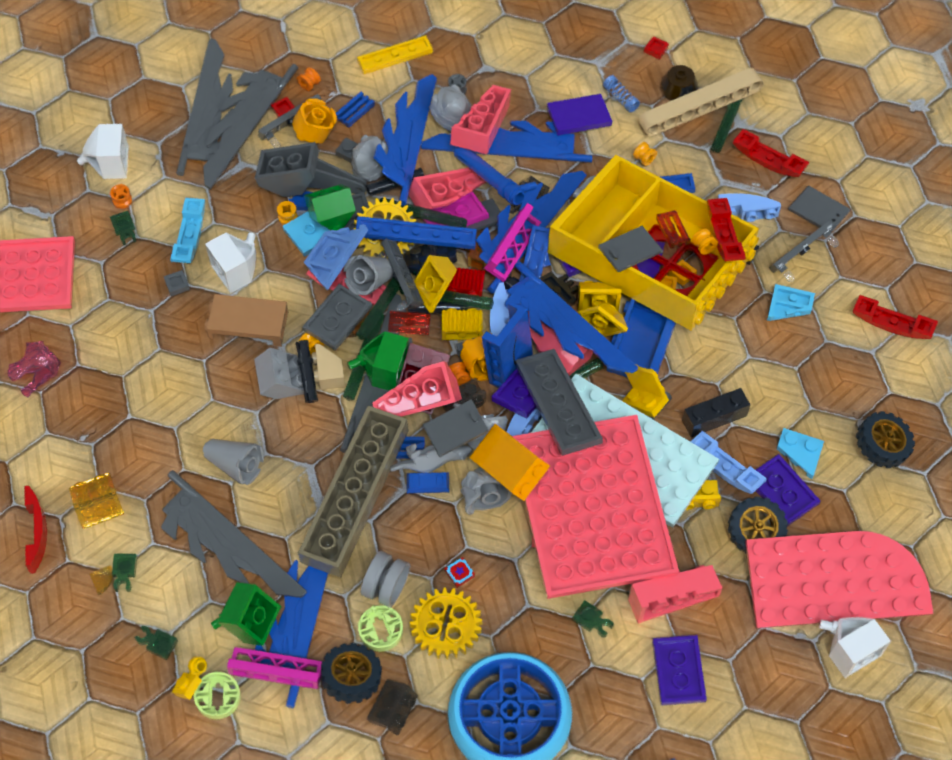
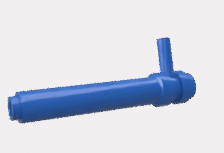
M457 146L454 148L455 157L495 188L498 194L510 204L520 205L525 200V192L537 188L535 181L523 185L516 184L512 179L503 176L472 150Z

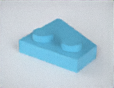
M775 284L767 320L773 321L810 314L815 293Z
M783 428L777 450L782 455L787 456L796 467L800 466L807 473L806 476L812 479L824 441Z

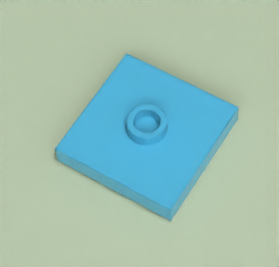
M309 212L283 225L284 232L304 257L310 254L324 232L330 231L310 218Z

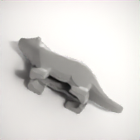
M414 443L406 447V453L410 460H405L391 466L390 471L410 469L422 473L432 472L447 462L465 460L472 452V448L463 445L439 457L433 445H429L423 450H415L417 446Z

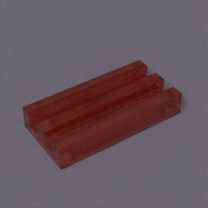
M676 210L657 214L656 220L670 249L674 248L675 245L681 247L682 243H685V245L690 244V238ZM670 216H672L682 238H679L676 228L670 219Z
M390 311L388 332L429 336L431 314ZM393 324H403L405 326H398ZM413 325L424 326L425 328L413 327Z

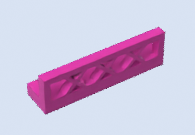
M529 203L520 210L484 267L485 270L502 282L507 279L529 243L532 229L525 230L524 222L528 220L535 226L541 224V221L530 214L534 207ZM522 234L524 242L516 244V235ZM513 248L515 257L507 258L506 251ZM499 263H504L506 269L504 274L495 269Z
M234 647L232 659L229 658L227 670L228 674L233 676L318 690L322 661ZM238 654L248 656L251 662L237 660ZM263 659H270L273 663V666L260 664L258 662H260ZM288 662L292 663L296 669L284 668L280 666ZM308 666L317 667L316 673L302 670Z

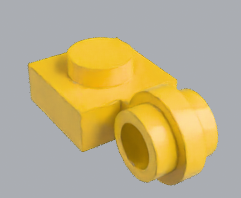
M195 656L189 661V674L183 673L176 681L172 693L177 697L190 700L202 682L199 675L205 672L207 663L204 658Z

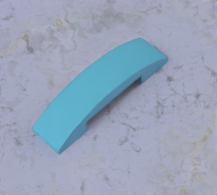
M185 198L182 209L183 219L177 243H174L171 262H192L200 240L205 199Z

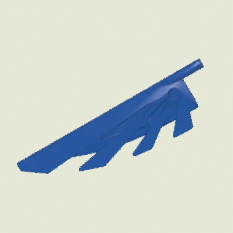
M433 74L417 82L414 101L408 108L407 92H404L395 103L397 123L395 132L393 134L390 118L386 120L382 129L388 147L387 155L381 144H378L373 156L383 167L382 173L402 186L399 198L401 206H405L407 203L429 113V106L431 105L437 77Z
M510 121L511 126L522 131L511 132L499 128L487 153L488 155L592 163V155L573 154L574 134L557 135L553 122L548 121L546 126L552 132H542L527 121ZM440 133L421 143V149L454 152L456 146L450 145L451 134Z
M583 171L563 174L551 192L536 200L543 186L542 182L539 183L536 189L525 192L526 197L521 203L519 212L529 203L534 207L530 214L541 221L540 227L546 228L587 175ZM510 205L498 214V234L492 241L487 227L476 239V242L482 249L479 257L486 264L516 218L514 216L508 222ZM526 220L524 222L525 230L532 229L533 224ZM522 234L516 235V244L524 242ZM528 245L526 246L518 261H520L526 253ZM513 248L506 251L507 258L515 257ZM499 263L495 268L503 274L506 271L504 263ZM496 277L488 287V291L494 293L502 281Z
M518 261L515 264V268L526 278L507 290L511 295L504 303L507 309L510 301L523 305L529 311L530 328L543 337L542 321L553 329L563 350L581 359H584V354L576 343L592 350L609 369L634 373L638 370V367L522 262Z
M297 560L294 561L287 572L296 582L298 577ZM308 566L297 582L307 593L302 598L284 596L285 608L279 623L277 624L276 619L269 632L272 639L269 653L307 659L328 577L327 572ZM256 645V651L266 652L262 646ZM263 659L260 662H258L260 664L273 666V663L270 659ZM288 662L280 666L284 668L296 669L292 663ZM290 686L286 707H295L299 686Z

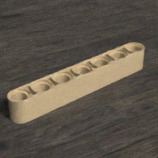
M749 68L648 110L640 115L638 121L648 136H655L757 93L763 88L764 82L755 69Z

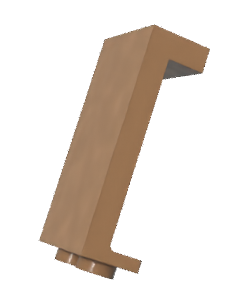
M214 294L213 302L210 301L209 303L210 316L205 321V331L208 332L209 338L214 339L215 334L268 339L273 341L274 346L282 347L289 313L286 301Z

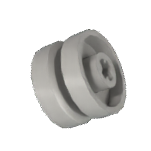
M379 551L366 572L361 587V595L371 600L378 596L380 604L391 608L404 588L410 570V563L401 559L393 562L392 555Z

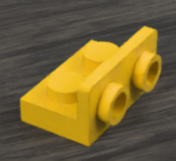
M706 480L686 510H692L694 507H703L707 510L719 507L721 495L718 493L717 480Z

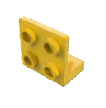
M636 365L638 367L636 372H625L633 388L622 401L644 415L654 418L669 399L658 379V374L653 369H646Z

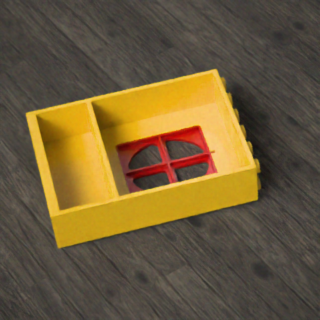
M615 155L550 226L548 253L604 284L621 289L622 294L692 331L696 324H701L705 316L704 314L713 309L717 298H722L726 290L725 288L733 284L736 275L743 272L746 262L754 258L756 254L754 248L759 241V237H757L759 228L731 214L738 242L742 243L746 259L725 262L719 254L717 247L708 254H701L698 250L699 247L692 243V237L696 232L705 228L709 229L711 237H713L707 201ZM643 226L655 241L678 243L680 248L670 259L659 254L650 258L663 265L658 274L651 278L640 272L637 264L617 272L600 251L598 245ZM691 250L699 257L704 269L702 275L699 276L677 264L686 251ZM674 271L695 284L684 289H672L661 283V281L668 272Z

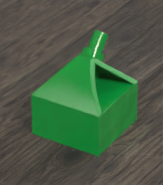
M343 184L304 195L310 218L329 230L344 228L356 211L350 188Z
M384 331L361 349L360 354L356 356V359L347 362L348 367L351 370L358 366H364L372 386L390 391L398 385L408 352L409 338Z
M236 582L222 612L217 619L211 622V625L215 630L223 626L243 643L263 646L282 606L257 585Z

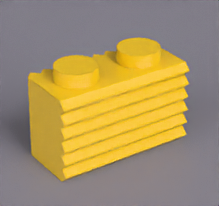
M454 308L447 309L446 311L442 310V340H468L483 335L482 310L478 311L475 308L458 311Z

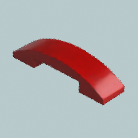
M745 129L733 140L736 148L748 158L782 175L799 177L809 165V161L795 154L788 157L760 143L759 136Z
M728 198L707 199L713 237L718 241L717 249L725 262L745 260L746 255L742 243L738 242L731 220L732 211Z
M859 295L853 313L864 321L897 335L917 339L932 338L938 324L937 320L919 314L917 318L878 306L879 301Z
M26 485L24 486L25 507L29 514H34V544L25 545V565L30 574H33L40 566L45 553L47 523L38 498L31 487Z

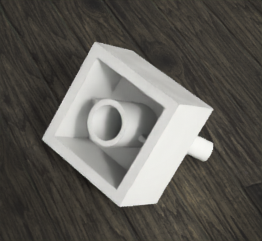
M99 124L86 141L83 153L77 159L78 164L83 165L89 162L103 179L127 178L129 146L123 125Z
M226 232L205 244L210 265L230 294L252 281L256 264L254 243L256 235L254 233H248L246 240L243 241Z
M848 617L841 618L838 621L833 620V622L820 621V629L831 631L830 633L834 634L829 657L844 678L881 657L891 642L876 620L872 618Z

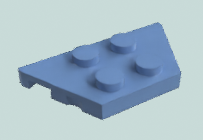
M362 224L359 226V229L350 230L346 227L339 230L325 231L304 261L307 268L326 290L330 288L368 232L366 225Z

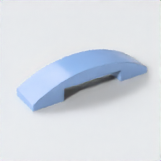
M700 432L690 441L719 459L713 472L734 487L753 494L766 482V478L751 466L747 469L718 447V442L705 432Z

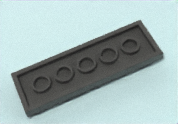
M555 349L515 360L516 367L562 456L603 443V438Z

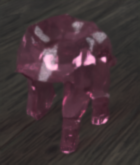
M44 341L26 342L24 357L18 362L9 364L7 374L12 381L20 379L26 373L34 374L33 381L21 389V393L28 398L39 386L45 384L54 376L57 377L61 363L55 354L44 345Z

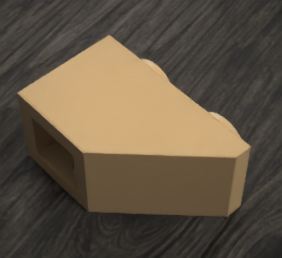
M315 344L316 352H312L313 365L317 364L318 370H314L315 383L319 382L320 390L345 387L342 359L322 345Z

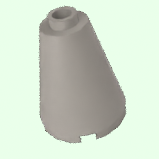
M356 255L351 257L344 267V272H346L345 283L349 290L356 295H369L394 277V270L388 258Z
M211 439L203 447L204 457L239 484H251L260 473L261 469L258 466L260 462L264 461V451L257 444Z

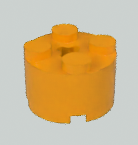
M314 98L306 100L300 106L293 119V128L297 133V138L300 141L310 143H324L337 121V116L332 107L329 109L326 106V102Z
M482 336L464 341L460 358L471 378H477L478 381L489 380Z

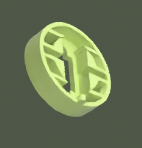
M383 605L371 606L362 614L359 620V636L362 643L371 650L379 652L390 650L402 638V619L393 608ZM376 617L379 618V621L383 620L389 634L387 642H384L383 639L379 640L373 626Z
M212 672L201 678L202 682L194 693V701L201 714L210 719H223L231 715L237 709L241 699L240 689L236 680L224 672ZM217 683H220V687H223V706H220L219 710H215L216 707L212 706V690L216 688ZM229 685H234L236 689H230ZM199 702H204L206 706H200Z

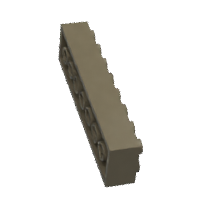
M367 406L298 551L302 564L340 578L342 577L388 477L390 467L393 466L409 431L406 418Z

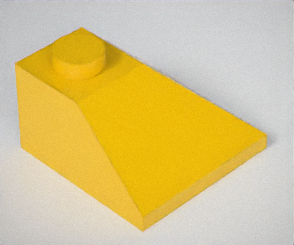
M429 255L414 281L424 306L429 313H433L457 271L448 257Z
M579 282L578 311L610 304L619 312L621 289L600 282Z
M603 304L576 311L604 337L624 333L628 330L623 315L613 305Z

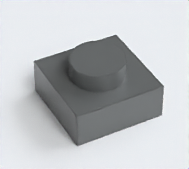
M345 138L335 150V154L352 163L353 148L358 143Z
M183 270L164 276L171 296L190 290Z

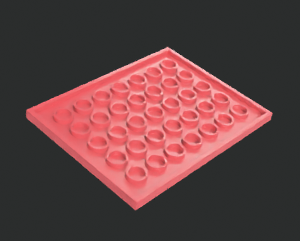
M637 415L594 422L603 438V443L564 456L561 455L549 430L512 436L537 457L550 465L549 469L525 499L547 599L679 574Z

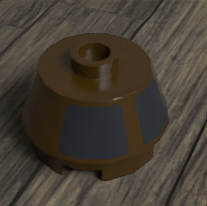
M676 65L663 77L661 88L665 93V98L672 101L698 89V82L691 68L684 65Z

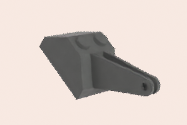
M316 142L261 150L255 174V180L260 187L283 197L302 195L307 187L325 189L339 184L349 187L351 193H365L367 184L364 179L319 159V148Z

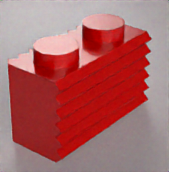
M456 268L457 271L443 296L449 299H456L457 297L466 298L468 301L482 300L485 271Z

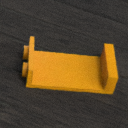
M497 424L493 425L469 457L523 501H525L550 467L549 464L537 457Z

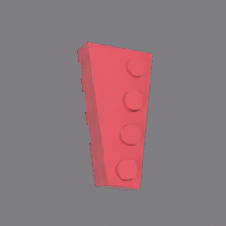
M492 85L480 98V101L471 107V111L467 115L464 114L458 124L455 123L452 126L450 145L487 154L509 108L511 89Z
M701 565L692 570L680 572L676 576L634 583L631 586L628 601L639 624L719 597L722 586L713 566Z

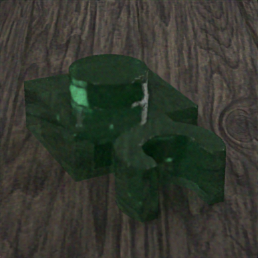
M128 210L109 216L116 236L120 235L124 246L126 245L125 239L131 237L136 242V236L133 232L135 226Z
M114 554L112 576L118 577L113 583L116 592H119L121 584H126L127 592L131 591L132 585L129 577H136V554Z
M584 600L572 617L575 623L589 632L593 628L597 629L598 634L603 638H606L608 633L602 627L608 626L612 629L614 626L611 620L602 619L603 612L586 600Z
M142 626L141 630L147 634L144 638L135 636L136 642L140 645L148 644L146 647L148 652L167 660L178 643L177 638L157 629L155 634H152L148 627Z

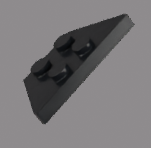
M424 244L420 247L412 248L410 251L402 254L410 273L417 276L429 255L448 257L452 263L457 262V248Z

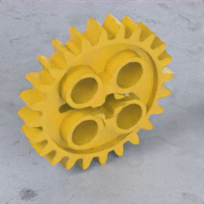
M386 197L383 198L381 203L376 198L374 205L370 201L368 202V209L362 206L363 214L357 213V216L373 218L374 214H381L384 219H386L387 213H390V220L399 218L407 222L417 221L416 219H410L413 212H406L408 206L400 207L401 201L394 204V198L390 200V203L387 202ZM363 238L358 247H365L363 250L364 254L370 251V256L377 255V257L388 258L383 246L380 245V239L372 241L369 238ZM398 241L397 245L401 254H403V250L405 252L410 251L407 245L414 246V243Z
M444 587L441 594L435 589L434 596L427 592V600L419 598L421 606L414 605L416 613H411V619L415 620L410 622V628H415L411 631V635L417 636L415 644L422 643L420 646L421 651L428 648L429 656L433 652H437V659L441 657V654H445L446 660H448L451 653H453L455 658H458V651L465 655L466 646L473 649L472 641L478 642L479 637L477 634L482 632V628L479 627L482 625V619L478 618L481 616V611L475 610L477 603L470 604L471 596L464 599L463 591L456 595L455 588L452 589L451 593H447V589ZM451 605L452 609L449 614V623L446 627L444 641H440V638L443 633V624L445 623L447 616L448 606ZM434 608H441L443 612L435 614L432 610ZM462 612L465 616L463 618H456L454 614ZM430 628L438 630L434 635L429 634L427 631ZM451 633H458L460 637L458 639H451L449 635Z

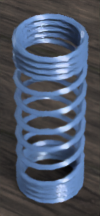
M614 75L607 77L603 83L606 90H609L629 112L635 111L639 107L640 101L635 96H631L632 93H628V89H625V86H622L624 87L623 90L617 94L622 88V83H618ZM620 84L619 88L614 91L615 87ZM627 90L626 94L620 98L622 93Z

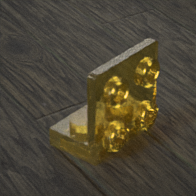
M110 473L97 475L93 479L78 482L69 487L73 506L82 529L124 514Z

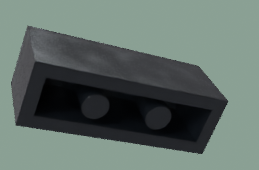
M742 388L686 408L682 422L692 438L702 431L707 432L746 417L751 404Z

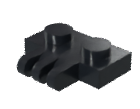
M551 271L539 278L569 306L575 305L577 299L573 294L578 292V286L572 287L574 282L573 280L567 281L569 279L567 274L557 278Z

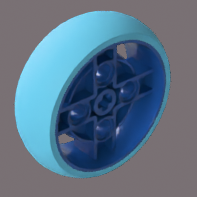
M504 652L478 660L460 676L450 696L448 723L456 745L468 760H552L560 752L568 738L572 723V706L563 681L551 667L541 660L526 654ZM499 674V681L490 685L482 693L479 700H467L475 686L483 680ZM520 674L542 685L552 700H541L537 692L530 685L520 681ZM511 687L516 692L509 695L504 692V689ZM488 709L493 714L490 717H484L481 712ZM509 709L513 710V716L511 717L507 716ZM533 709L538 711L539 715L537 717H530L527 712ZM467 727H479L480 731L489 741L500 746V754L491 752L477 743L470 735ZM541 727H554L549 738L541 746L533 751L521 754V746L530 742L539 733ZM507 732H513L516 738L508 740L504 735Z

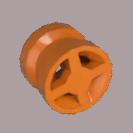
M308 67L305 69L304 74H300L297 77V81L303 89L311 91L313 85L318 84L321 78L313 68Z
M117 184L111 188L110 196L115 207L125 209L131 205L132 196L128 186Z
M457 362L449 366L457 379L459 387L471 380V376L466 372L463 362Z

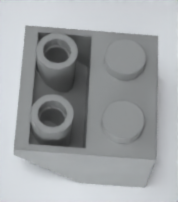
M268 348L254 359L260 395L280 399L304 394L301 371L297 365L298 355Z

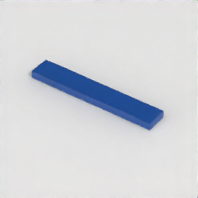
M357 216L356 229H359V226L362 224L368 228L364 238L390 239L399 242L475 250L477 229Z

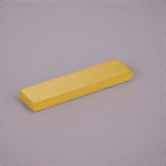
M425 35L358 56L357 61L365 75L433 53V48Z

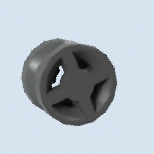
M461 74L450 76L448 87L457 85L464 95L466 94V78Z

